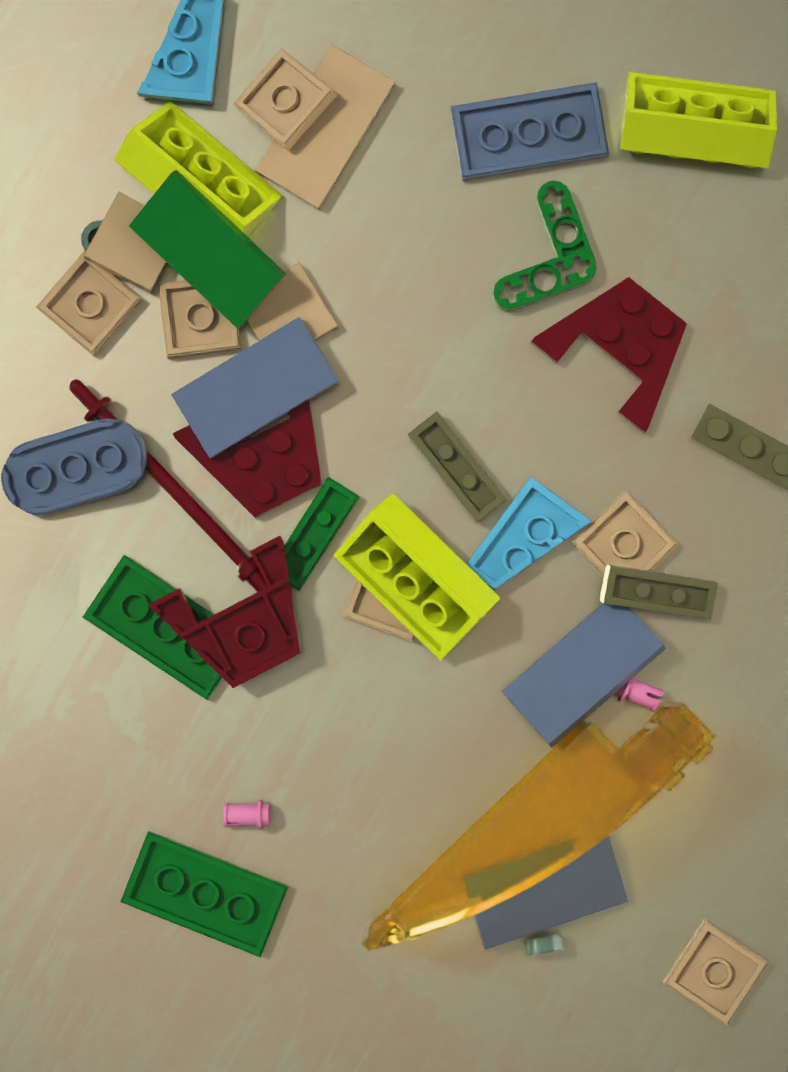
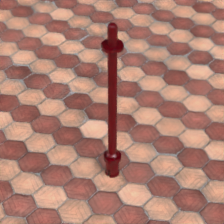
M74 379L69 383V390L89 410L84 416L87 422L95 419H117L107 409L111 403V399L108 396L99 400L80 380ZM147 451L145 470L238 566V578L242 582L246 580L257 592L266 588L267 584L253 557L248 556Z

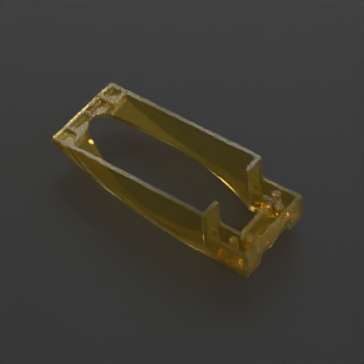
M667 701L618 749L594 723L589 722L587 724L585 721H582L365 927L362 944L370 951L428 934L483 912L546 879L609 836L663 788L668 792L672 790L685 777V774L681 771L692 760L696 764L700 763L714 749L710 743L716 736L683 702Z

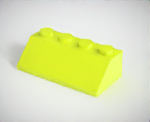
M636 72L628 73L621 127V150H628L635 154L652 153L666 155L673 159H699L712 164L722 162L738 164L745 168H769L777 133L776 90Z
M171 101L131 128L113 159L153 194L171 172L177 170L247 237L251 235L283 196Z
M394 493L366 516L333 555L440 661L501 599Z

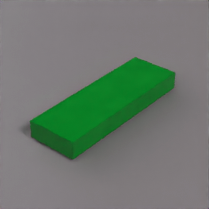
M330 477L326 479L284 545L291 587L299 592L360 498V496Z

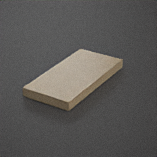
M332 44L314 74L331 87L337 96L289 151L273 140L255 169V172L318 210H320L395 86V81Z

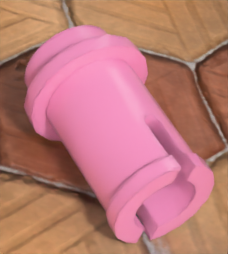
M632 678L614 695L618 696V701L623 702L626 699L655 712L661 702L658 698H662L663 690Z
M258 800L257 804L224 803V827L257 826L258 830H262L263 826H270L271 807L270 804H263V800Z

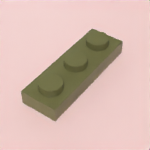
M708 404L690 438L788 490V446L721 409Z
M437 411L408 433L411 441L476 523L507 500Z
M606 564L600 602L711 620L718 583L711 580Z

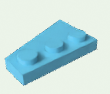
M224 0L180 1L168 26V32L161 47L151 62L152 66L145 81H142L137 92L138 97L212 104Z
M530 477L473 554L467 565L491 589L495 590L589 524L591 520Z

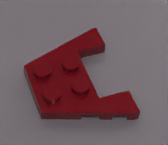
M628 277L535 336L531 344L557 364L576 339L583 335L641 382L640 386L619 410L618 414L644 434L651 423L687 323Z
M310 400L288 412L289 419L233 446L212 459L205 452L190 425L173 433L175 439L255 518L322 485Z
M281 536L250 551L267 587L219 613L198 622L181 588L149 604L151 609L169 624L232 688L301 653L284 541Z

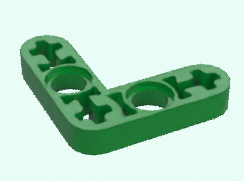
M555 180L546 182L538 190L536 199L538 210L556 258L499 279L494 286L493 300L501 310L508 312L516 311L589 283L596 273L595 257L570 191L562 182ZM549 190H553L555 195L562 194L563 198L559 201L561 213L563 214L569 210L571 215L560 216L553 222L550 221L549 217H555L556 215L552 203L545 204L543 201L547 198ZM567 223L575 227L577 238L573 242L562 243L558 240L556 229L561 224ZM574 259H579L581 264H589L585 271V277H580L577 272L566 275L565 279L568 284L562 285L561 273L556 265L562 264V271L573 267ZM540 271L550 272L555 278L554 287L548 291L539 290L534 284L535 275ZM527 277L528 288L534 295L533 297L527 298V291H523L516 295V302L510 303L507 298H500L499 295L504 292V285L509 284L511 289H517L524 284L520 278Z

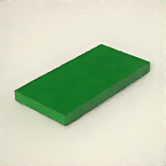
M177 170L171 172L129 225L140 238L237 329L248 320L287 274Z
M123 555L82 618L208 700L222 680V677L169 624L157 615L149 605L177 589ZM185 595L198 622L214 615Z
M148 831L120 902L261 958L289 886Z

